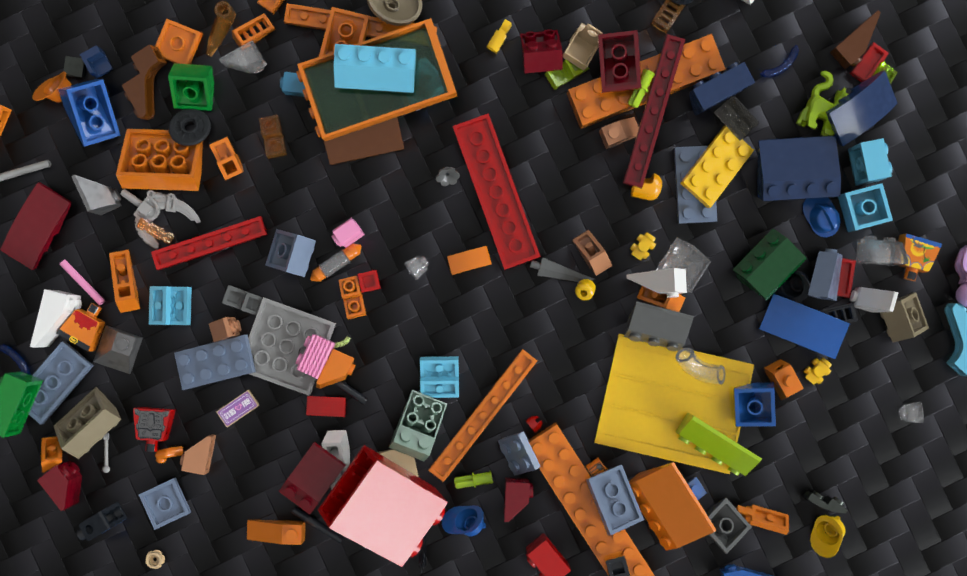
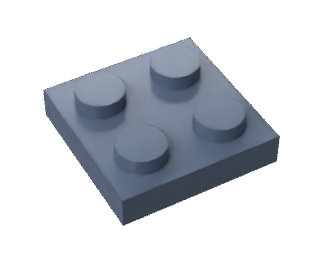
M524 431L498 440L501 452L505 455L514 476L534 471L541 467Z
M176 477L139 494L154 530L191 513Z

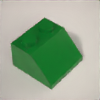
M174 63L168 75L173 107L177 109L212 111L214 93L212 66Z

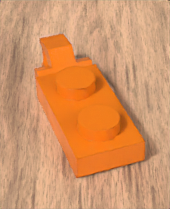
M753 504L746 507L738 505L736 508L750 525L785 535L789 532L788 514Z

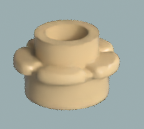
M160 550L150 551L146 555V564L150 568L158 569L165 562V556L162 555Z

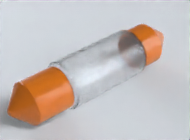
M352 243L345 249L340 250L314 269L310 280L322 281L326 277L328 278L360 255L362 246Z

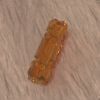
M140 218L136 225L137 228L142 231L146 230V233L159 240L160 238L163 239V242L166 244H170L174 238V234L164 232L163 228L152 222L151 224L148 223V220Z

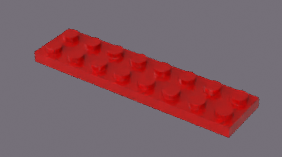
M489 113L454 125L453 130L504 270L541 257Z

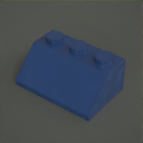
M735 62L728 66V71L723 74L719 71L710 76V81L704 83L702 80L693 85L694 89L689 92L695 116L755 83L745 62L739 65Z

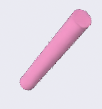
M66 260L59 264L99 306L105 302L99 293Z

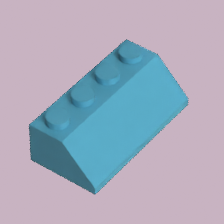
M335 44V88L414 93L416 50Z

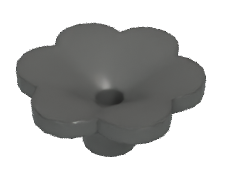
M444 167L439 170L436 180L441 182L442 186L454 185L457 183L460 173L455 171L453 167Z

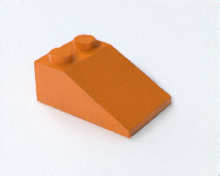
M332 7L319 57L334 52L335 44L354 45L365 41L370 17ZM334 62L320 68L334 71Z

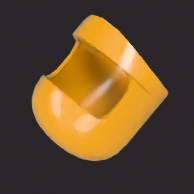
M653 173L651 178H645L642 189L632 186L631 196L645 200H655L662 189L661 177Z

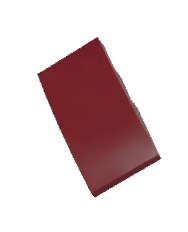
M38 182L16 216L0 251L29 269H36L43 253L48 251L54 235L59 234L72 202Z

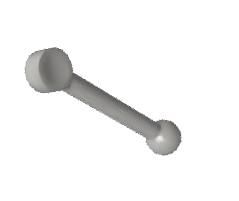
M106 433L103 437L104 467L102 470L104 473L110 471L108 466L109 433Z

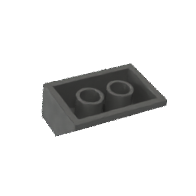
M636 301L628 316L624 337L635 342H646L655 347L662 346L670 351H680L685 345L694 316Z

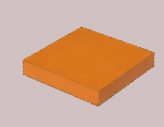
M166 18L155 46L159 48L165 60L177 64H191L203 34Z

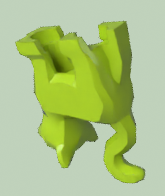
M822 71L821 75L826 78V82L817 84L813 88L812 95L806 107L800 113L796 124L805 127L807 124V126L814 130L817 127L816 120L818 118L824 121L821 135L832 136L834 131L826 111L838 105V101L847 96L848 93H846L845 87L841 91L837 90L834 103L821 97L820 91L829 89L834 81L833 75L830 72Z

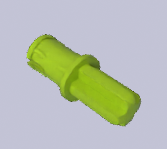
M643 69L641 75L642 89H634L628 101L631 107L638 108L645 93H648V86L655 75L652 71Z
M491 471L474 474L473 472L472 475L455 477V487L457 489L471 486L476 488L478 485L493 484Z

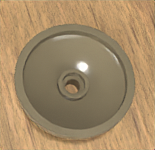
M367 0L371 11L379 19L391 25L404 26L411 24L419 17L422 11V0Z

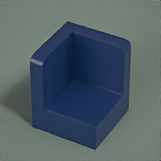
M97 45L80 54L89 73L95 78H99L113 70L106 54Z

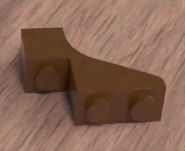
M147 45L131 56L134 62L133 66L140 74L124 83L122 87L125 91V97L134 107L135 115L140 119L150 120L155 115L154 78L167 62L158 47Z

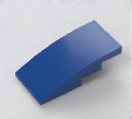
M773 294L759 329L836 359L850 323Z

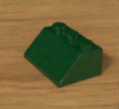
M772 229L740 261L733 271L740 282L767 300L807 258L787 237Z

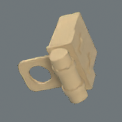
M581 23L572 35L570 43L562 55L563 58L584 71L599 48L598 35L603 33L590 24L585 25Z

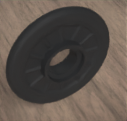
M186 109L178 112L171 119L168 129L171 138L176 143L192 146L205 140L210 132L211 123L204 112L197 109ZM186 125H195V127L192 130H185Z

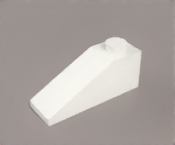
M668 268L626 275L627 279L659 294H667V298H676L681 293H687L686 269Z
M858 287L851 292L850 301L851 303L853 302L855 308L868 312H893L898 292Z
M346 430L327 431L322 442V447L346 464L332 484L331 489L335 487L350 465V446Z

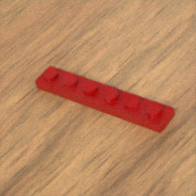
M259 216L152 251L151 254L156 270H162L268 234L263 219Z

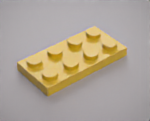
M725 125L680 184L706 208H711L753 153L754 149L728 125Z

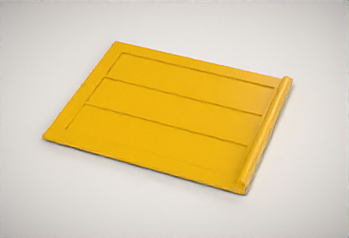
M618 334L594 443L730 474L731 471L728 470L730 466L724 462L722 465H719L712 460L713 456L708 452L704 455L695 449L697 445L692 442L689 444L684 443L678 439L680 435L676 433V430L686 414L690 413L737 443L741 427H736L734 388L751 383L754 364L684 348L680 351H670L662 346L655 347L646 342H635L624 337L623 334Z

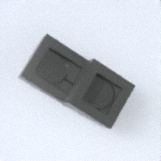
M228 285L221 303L257 316L263 297Z

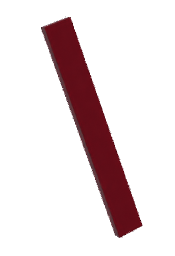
M666 34L623 184L640 189L643 187L686 39Z

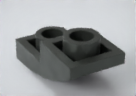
M808 490L802 495L807 500L826 510L845 514L848 511L843 507L844 503L835 496L833 499L828 496L824 498L818 492L814 491L812 493Z

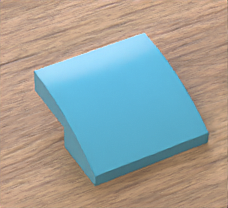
M150 286L149 325H191L192 287Z
M459 356L420 357L421 393L432 398H459Z

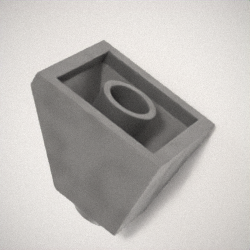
M78 175L71 176L88 212L103 215L122 206L119 201L121 196L116 189L114 190V188Z
M105 326L93 362L131 374L143 338L110 326Z

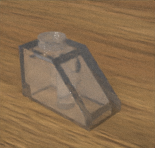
M253 40L219 59L225 67L250 74L262 71L264 66L267 65Z

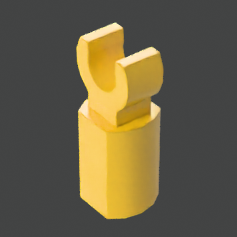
M505 19L499 31L496 30L487 45L490 51L498 53L507 38L506 34L512 26L510 21Z

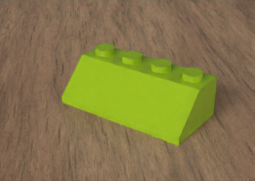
M690 413L686 414L676 430V433L680 435L678 439L686 444L692 442L697 445L695 447L697 451L704 455L708 452L713 456V461L719 465H722L724 462L730 466L728 470L737 476L740 473L746 476L762 460L756 454Z

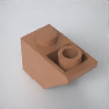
M225 317L209 323L214 342L240 336L241 325L235 317Z

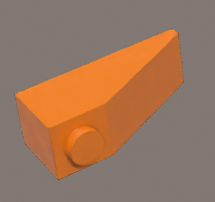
M129 249L109 253L115 302L120 313L140 309Z
M247 520V540L301 545L305 541V521Z

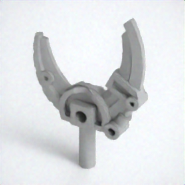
M123 189L120 195L138 207L134 213L136 217L135 228L138 231V235L143 238V241L155 249L159 248V243L152 234L150 222L158 217L160 209H166L169 212L178 211L191 221L201 222L196 212L188 204L177 199L175 194H162V192L149 190L145 200L141 201L126 189Z

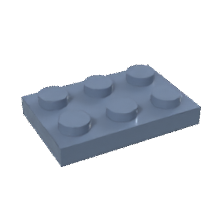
M622 464L585 479L607 535H613L644 520Z

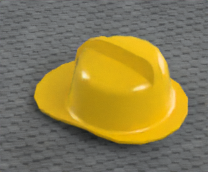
M821 515L816 519L810 542L818 555L831 558L839 551L845 535V526L840 520V516Z

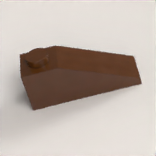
M879 10L830 52L844 69L850 65L854 67L862 60L860 56L866 52L881 14Z

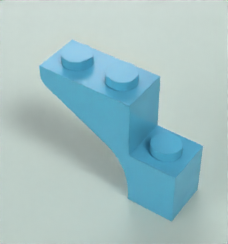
M948 303L944 311L955 340V349L951 358L946 363L960 376H967V309L960 303Z

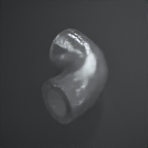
M683 348L677 352L675 358L678 364L693 378L711 384L721 385L724 383L725 369L723 365H713L702 361L691 348Z

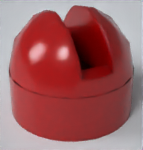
M531 416L526 422L536 433L542 427V420L537 423L536 420L539 417Z

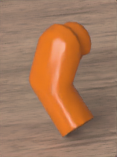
M177 446L158 450L155 453L156 462L164 463L167 458L182 456L183 447Z

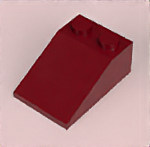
M638 31L599 34L602 93L642 89Z
M314 442L279 492L308 514H311L346 464Z

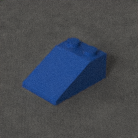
M94 79L58 89L63 106L84 147L121 136L104 80Z

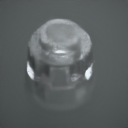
M416 256L404 263L416 280L428 270L427 266L429 265L424 256Z
M921 402L905 404L903 408L899 409L900 418L904 419L905 422L923 423L924 413Z

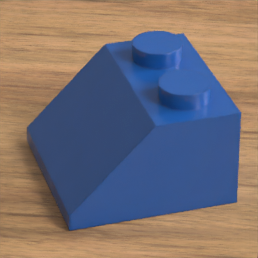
M774 382L751 383L734 388L736 427L776 426Z

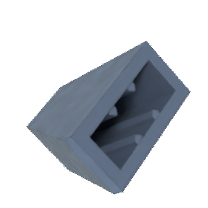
M825 249V252L819 251L809 288V296L817 299L837 301L843 255L837 253V250Z

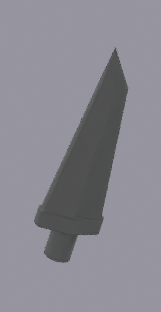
M542 257L541 263L531 260L530 268L538 270L537 276L579 282L582 279L595 280Z

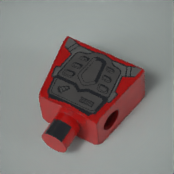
M133 408L136 440H146L145 451L157 452L158 441L168 440L176 409Z

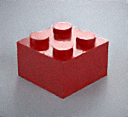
M544 533L526 547L527 561L533 568L537 566L540 576H565L571 571L568 561Z

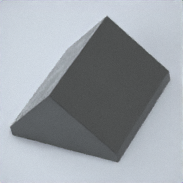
M723 498L705 511L716 528V531L709 534V536L725 554L752 527L727 498Z

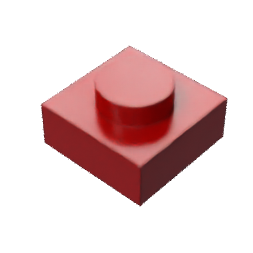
M377 270L357 274L362 293L381 289Z

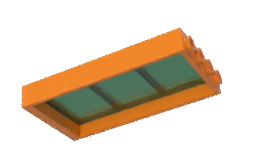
M431 18L354 44L360 46L415 49L414 93L335 88L334 52L297 64L299 68L296 71L298 79L305 86V89H303L304 97L311 104L309 108L312 119H316L318 125L315 126L316 133L324 141L457 97V92Z

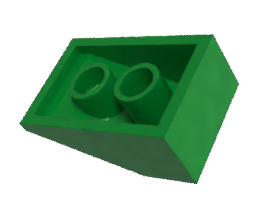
M24 372L5 373L1 377L0 437L5 438L21 434L43 380Z

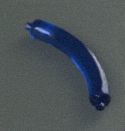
M798 45L792 47L790 55L780 66L763 70L760 75L764 78L772 77L786 71L794 63L798 55Z
M7 345L0 346V351L9 355L17 363L21 372L31 375L26 362L18 352Z

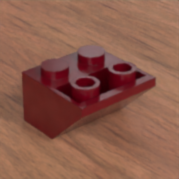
M547 29L541 32L529 31L520 34L525 74L563 70L562 46L558 30Z

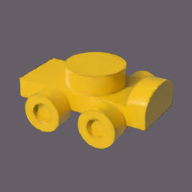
M647 232L644 235L640 233L636 239L639 243H633L630 247L633 251L631 255L640 261L642 258L646 260L650 254L647 251L649 249L653 250L656 246L654 243L656 238Z
M823 357L820 360L815 358L812 361L814 367L808 366L804 370L807 374L805 378L813 385L822 383L824 380L822 377L829 375L831 372L829 368L832 364Z

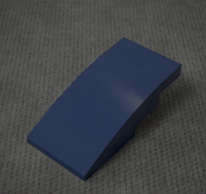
M885 70L880 71L852 88V93L840 99L838 105L826 111L839 145L844 146L860 136L898 104Z

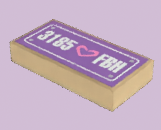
M247 390L216 412L225 426L229 427L260 405L251 391Z

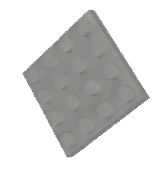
M263 297L248 338L256 372L250 373V375L310 396L316 378L297 370L296 360L300 353H304L306 349L304 343L308 336L317 334L330 340L336 323Z

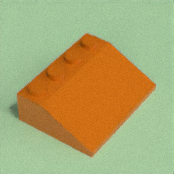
M127 129L116 172L121 188L199 191L202 173L203 141L196 145L184 146L176 143L171 138L169 130Z
M674 462L640 472L629 481L641 513L666 551L680 548L716 531V528Z

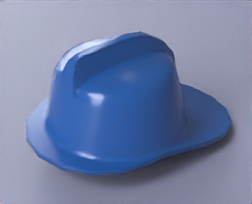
M828 197L805 199L803 213L815 234L820 237L833 236L840 227V215Z
M475 505L453 507L444 514L442 527L449 534L475 536L482 529L486 528L483 510Z

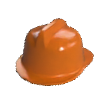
M62 72L44 81L33 93V100L39 101L47 98L60 103L62 99L58 89L72 85L66 78V72Z

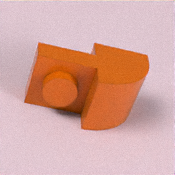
M228 137L209 145L225 180L244 172L241 161Z

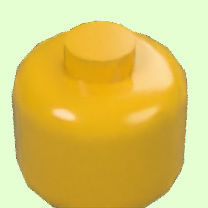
M582 279L576 286L575 294L581 300H590L595 293L596 286L593 281Z

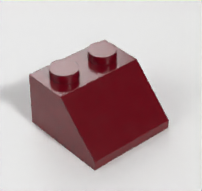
M71 461L54 466L37 480L60 511L79 503L82 475L79 472V467Z
M505 477L504 522H509L529 504V498H533V486L528 478Z

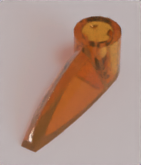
M226 1L218 2L214 8L217 16L210 32L206 55L210 57L224 40L236 16L234 9ZM227 9L228 13L223 15L222 12Z

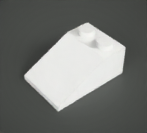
M44 289L30 347H50L59 336L56 333L74 310L81 309L82 301L80 295Z

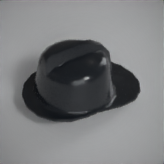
M795 271L775 293L792 301H803L809 293L810 278L804 272Z

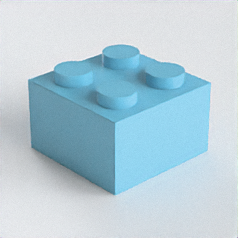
M884 138L862 142L848 149L855 186L878 182L892 177V165L888 162V146L884 143Z
M883 183L838 196L848 232L893 221Z

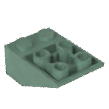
M412 390L394 431L389 448L425 461L430 456L447 403Z

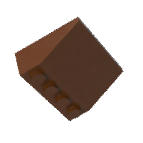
M382 91L362 96L370 119L396 110L392 92ZM356 97L320 104L330 133L364 121ZM398 117L324 141L330 165L404 150Z

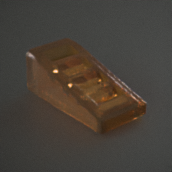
M666 0L651 24L667 34L685 5L679 7L670 0ZM667 5H670L671 7H673L674 9H676L677 12L672 11L671 9H669V8L666 7V6H667ZM665 10L666 12H668L669 14H671V15L673 16V18H671V17H669L668 15L664 14L663 11ZM661 16L664 19L668 20L669 24L661 20L659 17Z

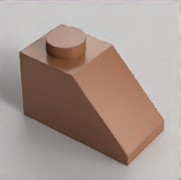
M635 117L604 126L600 129L599 133L605 148L608 149L635 138L639 127Z
M589 230L573 239L577 249L596 276L612 266L605 249Z
M216 435L207 436L185 451V454H182L180 459L181 471L201 475L209 473Z

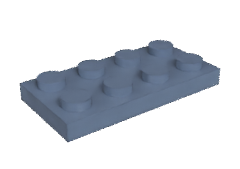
M708 146L674 148L678 224L717 222L716 201L711 208H706L680 184Z
M241 335L174 353L182 390L256 372L248 335Z
M62 341L32 375L43 380L29 413L40 425L47 421L94 366L66 341Z

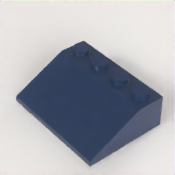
M835 135L758 140L757 197L762 201L838 197L841 195V174Z

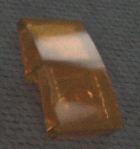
M278 115L259 118L267 158L287 155Z

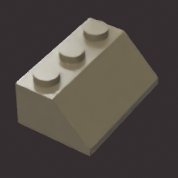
M95 387L54 425V429L61 449L79 459L95 443L101 440L108 431L115 427L121 420L117 408Z

